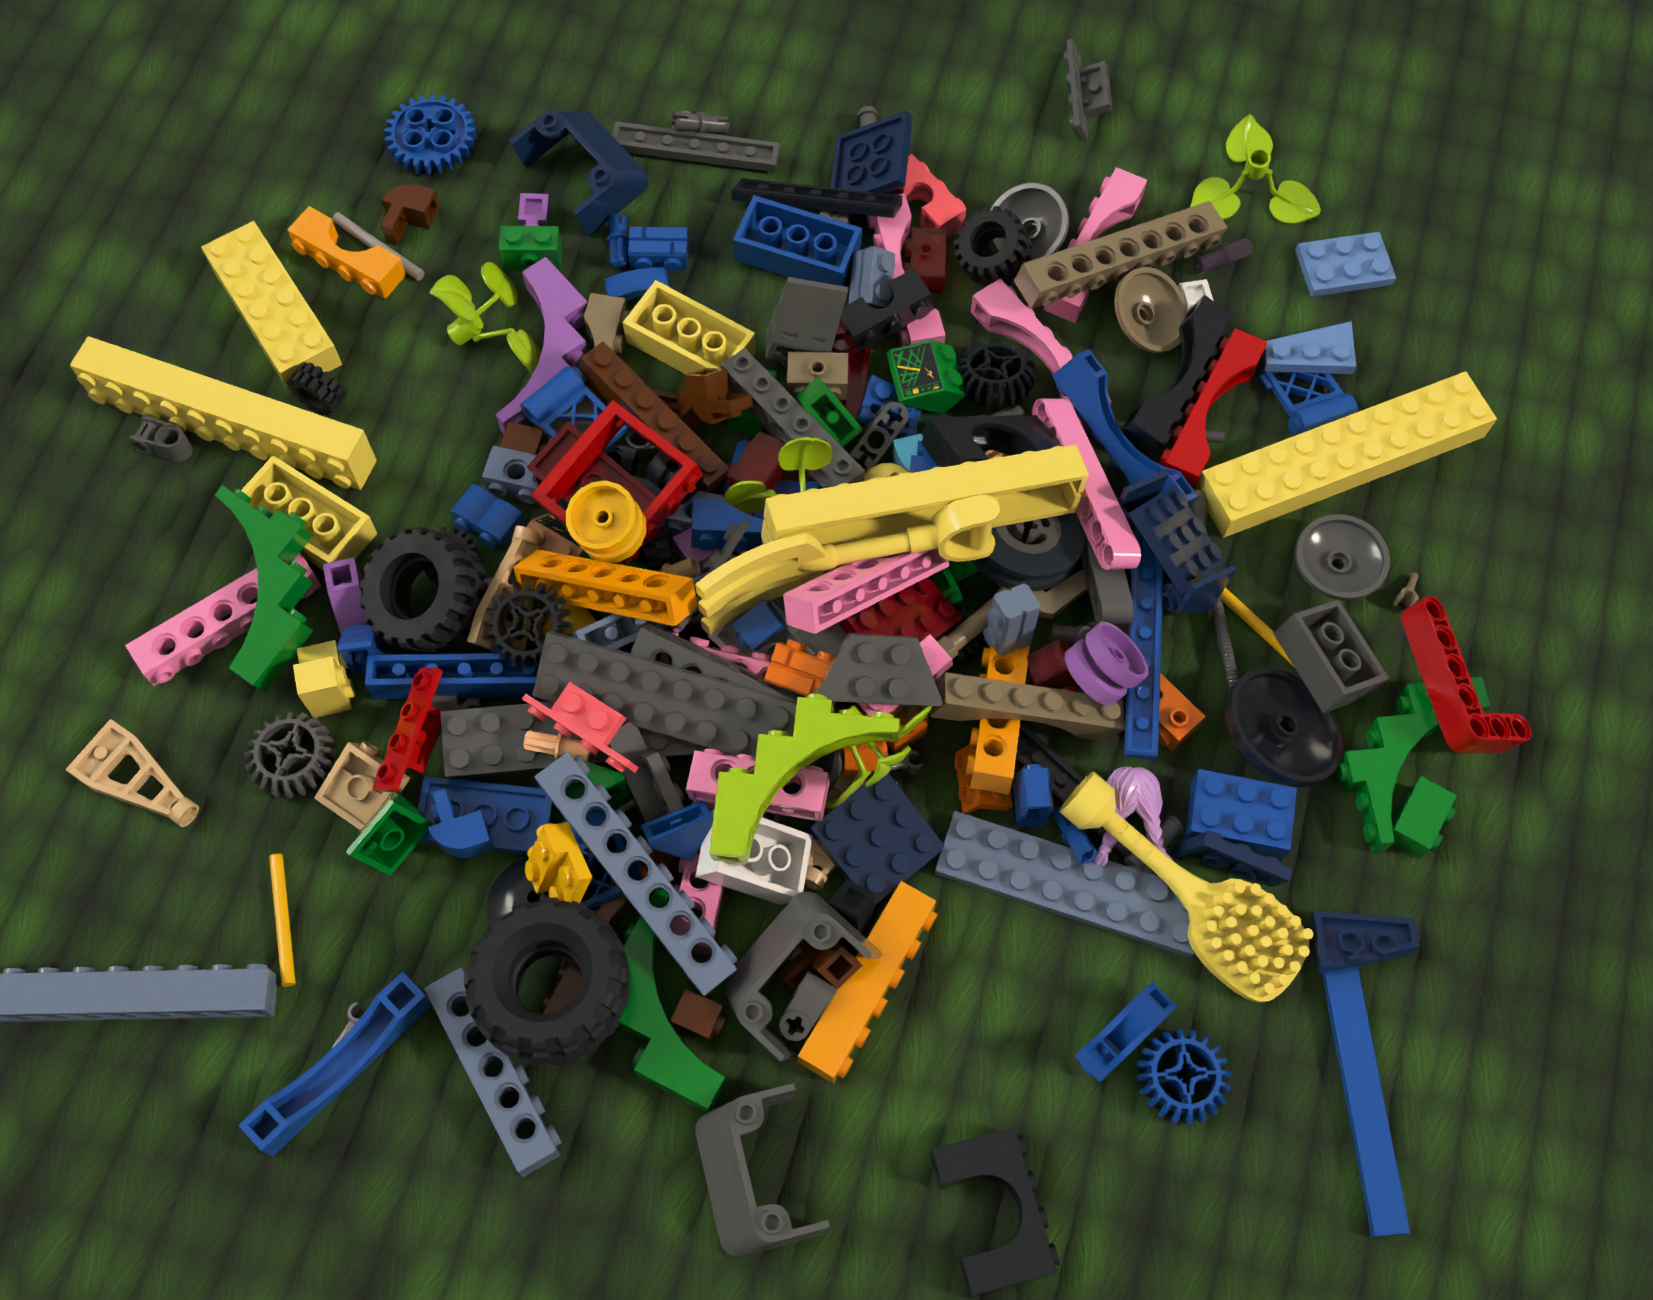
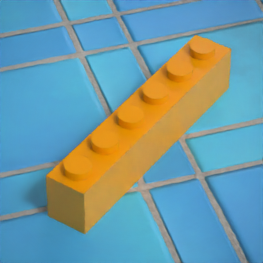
M902 881L900 882L867 938L883 954L879 959H867L862 953H858L856 957L863 966L837 989L833 999L798 1055L799 1064L834 1084L838 1076L841 1078L846 1076L854 1061L849 1058L854 1047L862 1048L871 1032L867 1028L872 1016L880 1017L888 1002L883 997L889 987L896 989L905 973L900 968L906 957L910 960L914 958L922 943L917 938L923 929L929 931L938 915L934 912L936 900Z

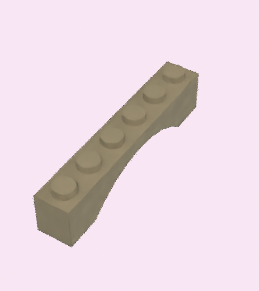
M590 293L584 321L587 335L594 347L604 341L616 354L622 353L624 346V335H622L624 330L623 321L630 314V311L626 309L625 298ZM586 386L603 404L604 402H609L608 400L598 397L588 386ZM585 398L576 406V414L594 415V405ZM559 420L553 425V429L558 433L567 422L571 424V421ZM576 421L575 428L584 434L593 421Z
M947 672L935 681L943 705L932 706L930 717L954 721L976 719L1026 720L1061 728L1077 738L1102 742L1109 741L1125 730L1123 699H1120L1112 706H1105L1095 701L1086 693Z

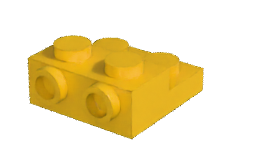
M568 822L544 824L536 830L538 839L535 841L534 846L530 847L527 851L529 859L525 863L526 877L529 881H532L537 894L549 892V898L580 903L592 879V875Z

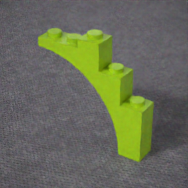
M807 694L806 697H797L793 737L788 736L786 732L777 730L768 731V735L759 734L754 774H749L750 771L743 768H729V772L719 771L709 851L713 861L748 864L753 837L764 812L777 793L799 771L820 757L847 746L872 741H899L900 719L884 712L874 713L873 716H862L857 711L846 709L840 710L839 714L833 713L832 700L827 699L824 695Z

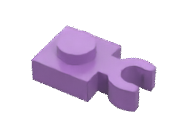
M520 193L518 214L520 225L540 226L549 224L551 202L549 194Z

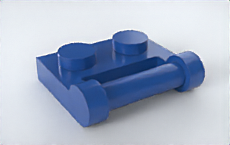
M871 375L867 380L855 420L863 425L865 423L869 424L876 415L871 412V409L878 412L886 402H899L895 385ZM904 405L908 410V420L897 435L898 437L904 438L916 435L922 409ZM898 408L895 410L889 409L887 411V414H889L890 418H893L897 421H899L900 417L897 415L899 411ZM888 419L886 424H882L880 421L877 423V426L886 429L889 433L892 431V429L887 428L891 420Z

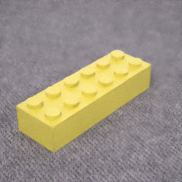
M254 221L201 246L212 270L287 389V380L302 362L313 363L315 367H321L324 372H329L342 365L334 344Z

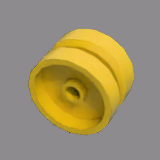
M609 481L592 482L580 488L570 499L566 510V526L571 537L594 560L609 563L621 562L632 556L642 545L646 535V518L631 494L621 485Z

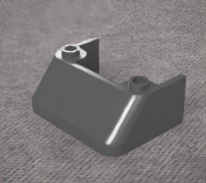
M801 892L795 895L735 965L737 968L736 972L723 982L724 995L739 1022L779 1061L792 1059L798 1052L768 1025L772 1018L773 1010L771 1003L761 991L803 941L806 940L816 949L826 950L835 946L844 937L867 959H879L883 954L824 899L813 892Z
M794 1083L741 1096L704 1114L696 1123L695 1134L720 1244L723 1250L730 1256L743 1257L829 1233L830 1225L828 1220L792 1229L789 1214L780 1205L768 1204L757 1207L740 1138L741 1135L756 1131L762 1125L764 1120L763 1108L796 1100Z

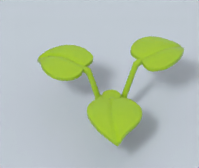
M1251 114L1243 118L1234 127L1226 142V154L1229 159L1234 163L1246 162L1242 175L1234 187L1230 189L1229 183L1222 178H1207L1196 187L1190 207L1210 201L1222 220H1226L1232 217L1240 207V199L1234 193L1239 189L1245 178L1249 177L1252 180H1258L1266 176L1270 193L1275 196L1270 201L1269 210L1272 216L1280 223L1288 225L1302 223L1317 217L1321 212L1317 199L1303 184L1286 180L1280 184L1278 191L1275 189L1272 179L1273 171L1268 168L1271 161L1270 154L1273 149V142L1267 131L1256 122Z
M486 262L481 268L483 280L488 288L494 292V295L477 311L475 310V305L471 302V292L456 276L446 275L433 285L429 293L442 300L459 317L447 326L448 334L453 342L461 346L471 339L474 342H478L485 338L507 335L506 338L510 348L530 374H533L538 365L541 350L528 333L524 330L516 332L513 328L481 333L483 322L479 315L496 302L498 298L507 307L514 306L518 301V292L513 281L496 264Z
M801 437L786 443L779 452L778 460L781 468L784 470L792 471L799 469L800 492H805V469L817 470L825 467L832 460L833 452L831 446L822 439ZM742 481L729 487L724 494L723 500L740 511L752 513L764 510L766 498H771L777 494L774 490H766L765 484L760 481Z
M854 705L850 709H848L859 712V715H862L861 712ZM924 706L918 715L906 725L900 727L899 739L924 720L932 706ZM867 742V746L879 759L877 760V767L873 776L864 785L869 787L885 777L893 766L898 765L909 754L911 748L907 746L900 753L886 757L873 742ZM855 745L849 746L859 771L847 790L836 797L826 800L825 807L827 809L835 808L843 803L864 783L871 773L870 770H866Z

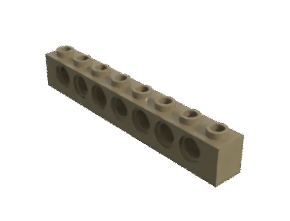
M1208 201L1023 263L1014 282L1031 309L1041 305L1046 307L1058 299L1075 297L1081 291L1090 288L1091 290H1096L1107 282L1113 280L1119 282L1127 273L1134 269L1153 267L1159 264L1165 266L1176 258L1182 256L1188 258L1205 248L1206 250H1211L1221 242L1220 238L1228 227L1212 203Z

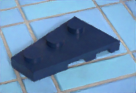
M1205 831L1200 835L1176 843L1172 847L1170 857L1182 860L1183 856L1186 855L1201 859L1200 866L1210 869L1213 867L1231 868L1233 876L1267 886L1280 885L1289 882L1293 869L1280 864L1281 861L1279 859L1252 852L1251 847L1228 842L1223 839L1224 837L1216 832Z
M1313 911L1310 918L1319 974L1414 955L1420 947L1414 918Z

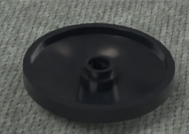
M1258 668L1244 674L1230 688L1226 696L1224 709L1227 728L1237 749L1256 770L1280 784L1302 788L1319 784L1337 769L1343 755V738L1339 723L1332 710L1326 713L1321 711L1301 678L1280 669Z

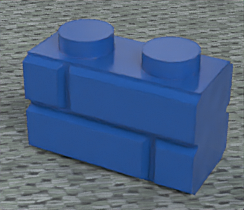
M630 227L628 246L630 269L664 267L670 273L688 270V227Z

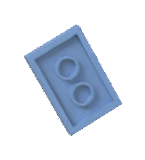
M1380 232L1298 243L1295 249L1311 297L1393 285L1396 280V275Z

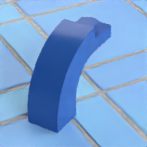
M1151 982L1100 1033L1075 1054V1057L1088 1075L1095 1077L1101 1082L1178 1006L1154 982Z

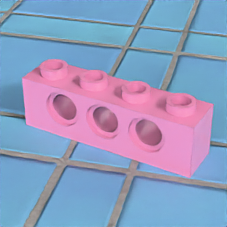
M705 749L704 752L694 751L686 786L689 799L715 803L719 771L729 772V768H743L749 770V774H754L756 758L746 754H739L737 757L725 756L723 752L715 749ZM808 765L786 784L797 783L801 786V789L795 794H788L784 791V786L777 793L765 812L822 822L829 788V774L823 772V769L820 767Z

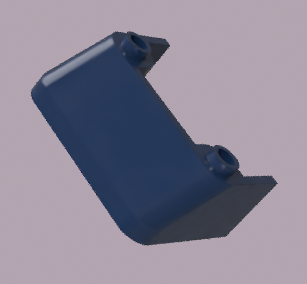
M547 111L509 142L525 168L530 166L568 134L593 158L598 165L589 172L587 183L594 194L573 210L584 232L589 237L607 223L611 215L618 214L647 189L649 180L644 169L591 113L584 111Z
M1167 470L1124 488L1118 502L1133 534L1135 533V525L1129 513L1159 495L1169 476ZM1233 565L1191 584L1187 592L1180 595L1163 568L1162 604L1168 611L1174 614H1201L1208 611L1214 606L1236 572V569Z

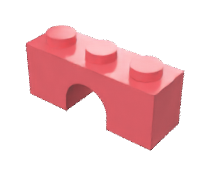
M913 154L909 155L905 187L890 191L889 193H905L907 202L913 200L926 202L927 204L922 207L920 225L939 243L955 233L958 228L964 227L962 221L966 216L965 205L959 198H955L947 190L944 182L938 180L929 171L924 162H920Z

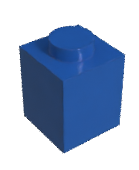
M761 600L732 624L738 631L735 633V637L745 649L750 647L752 650H760L789 626L769 600Z

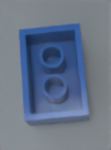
M1198 769L1190 783L1183 841L1200 835L1205 831H1212L1221 834L1224 837L1223 839L1228 842L1247 845L1256 854L1272 856L1282 861L1291 850L1297 788Z

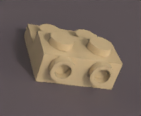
M362 741L361 744L347 743L314 799L359 830L392 793L379 792L373 788L377 779V770L382 765L384 759L378 756L380 749L367 741ZM404 774L399 789L396 792L399 795L410 779L406 774Z

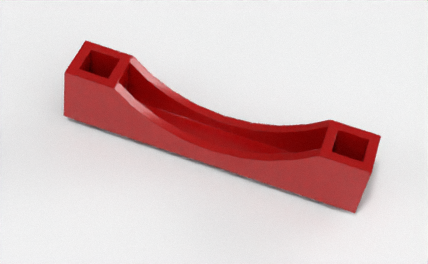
M1236 328L1230 339L1227 337L1223 338L1217 351L1221 355L1219 360L1213 358L1206 372V375L1210 376L1208 381L1202 380L1194 395V397L1198 398L1196 404L1190 402L1183 416V419L1187 420L1184 427L1181 425L1177 426L1171 439L1175 444L1172 449H1165L1159 462L1160 465L1180 471L1193 489H1195L1211 455L1205 429L1208 410L1225 392L1239 384L1250 381L1268 343Z

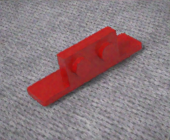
M437 667L420 668L413 677L412 688L406 703L401 708L396 730L389 739L384 761L377 770V779L373 787L375 790L396 793L406 769L413 773L423 774L441 726L440 710L430 706L443 673L441 669Z

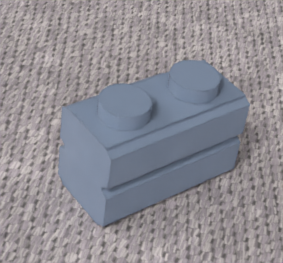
M876 246L853 253L848 304L863 297L868 306L875 309L885 308L891 303L892 295L888 282L893 280L895 253Z
M1025 583L1011 588V591L1005 590L994 594L992 607L987 611L989 621L987 628L983 630L984 638L990 647L993 646L997 654L1001 656L1013 652L1015 648L1019 650L1029 646L1032 642L1041 604L1030 587Z

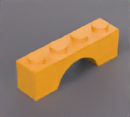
M310 206L287 229L292 240L291 245L299 254L311 256L322 267L326 269L330 267L337 271L346 281H354L361 285L371 295L377 294L386 299L406 276L401 258L379 245L360 252H351L339 248L336 245L338 234L332 219Z

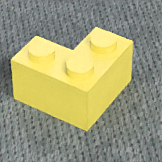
M336 640L297 648L299 664L293 665L297 693L311 715L318 718L352 710L350 698L355 697V690L351 678L347 679L345 669L349 668L338 651Z

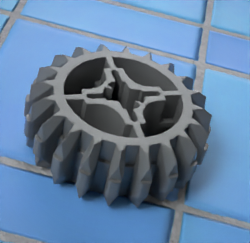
M289 711L286 719L276 714V722L271 724L269 721L264 720L265 729L263 731L254 729V735L257 739L247 740V745L251 750L244 753L245 759L249 762L246 764V770L249 774H252L251 780L256 785L260 784L263 792L268 793L271 791L274 797L278 798L284 793L287 798L292 799L295 791H298L301 796H306V788L309 786L314 790H318L316 781L318 779L325 781L327 775L324 770H331L334 764L330 759L336 757V751L331 748L335 745V741L332 736H328L330 732L326 726H320L321 723L317 718L313 717L310 719L303 712L297 718L294 712ZM306 736L314 740V754H310L305 749L306 744L304 740ZM268 756H272L276 761L275 766L277 770L275 774L270 773L267 769Z

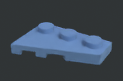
M1352 321L1266 341L1268 343L1263 353L1264 372L1354 374L1356 359Z

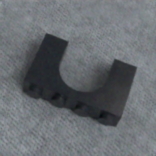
M1037 415L929 417L921 442L938 467L955 466L968 461L988 460L987 455L982 449L994 450L1012 456L1026 451L1035 452L1051 449L1055 446H1062Z
M1014 1127L932 1149L930 1156L939 1189L972 1180L988 1179L1004 1186L1011 1193L1018 1207L1019 1223L1017 1231L1008 1244L994 1250L964 1257L959 1261L969 1298L1052 1276L1057 1273L1055 1266L1059 1265L1058 1253L1054 1243L1048 1244L1044 1230L1049 1228L1048 1219L1043 1206H1037L1034 1193L1038 1192L1036 1178L1032 1170L1027 1171L1023 1158L1028 1156L1026 1144L1022 1135L1017 1136Z

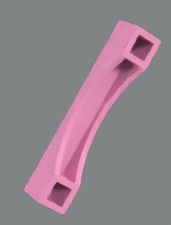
M1116 167L1111 178L1105 177L1100 188V193H1102L1100 198L1094 197L1088 212L1090 213L1089 218L1084 217L1077 231V234L1080 235L1077 240L1072 238L1068 248L1097 239L1106 230L1132 218L1143 197L1147 180ZM1090 289L1081 291L1072 298L1064 297L1058 299L1053 304L1044 307V310L1076 323L1087 303Z
M905 193L896 194L902 196V207L894 218L867 215L869 228H874L875 234H873L874 246L895 253L893 279L905 273L900 254L910 234L911 213ZM935 308L926 317L914 320L899 331L902 347L928 340L945 343V331L939 311Z
M1001 278L973 295L970 312L988 332L1006 336L1029 348L1044 362L1052 375L1073 358L1068 348L1060 345L1054 338L1052 331L1047 326L1041 324L1036 318L1034 311L1029 306H1025L1018 298L1015 290L1011 286H1007ZM1059 392L1060 399H1068L1070 401L1067 396ZM1078 417L1084 431L1090 428L1086 421Z

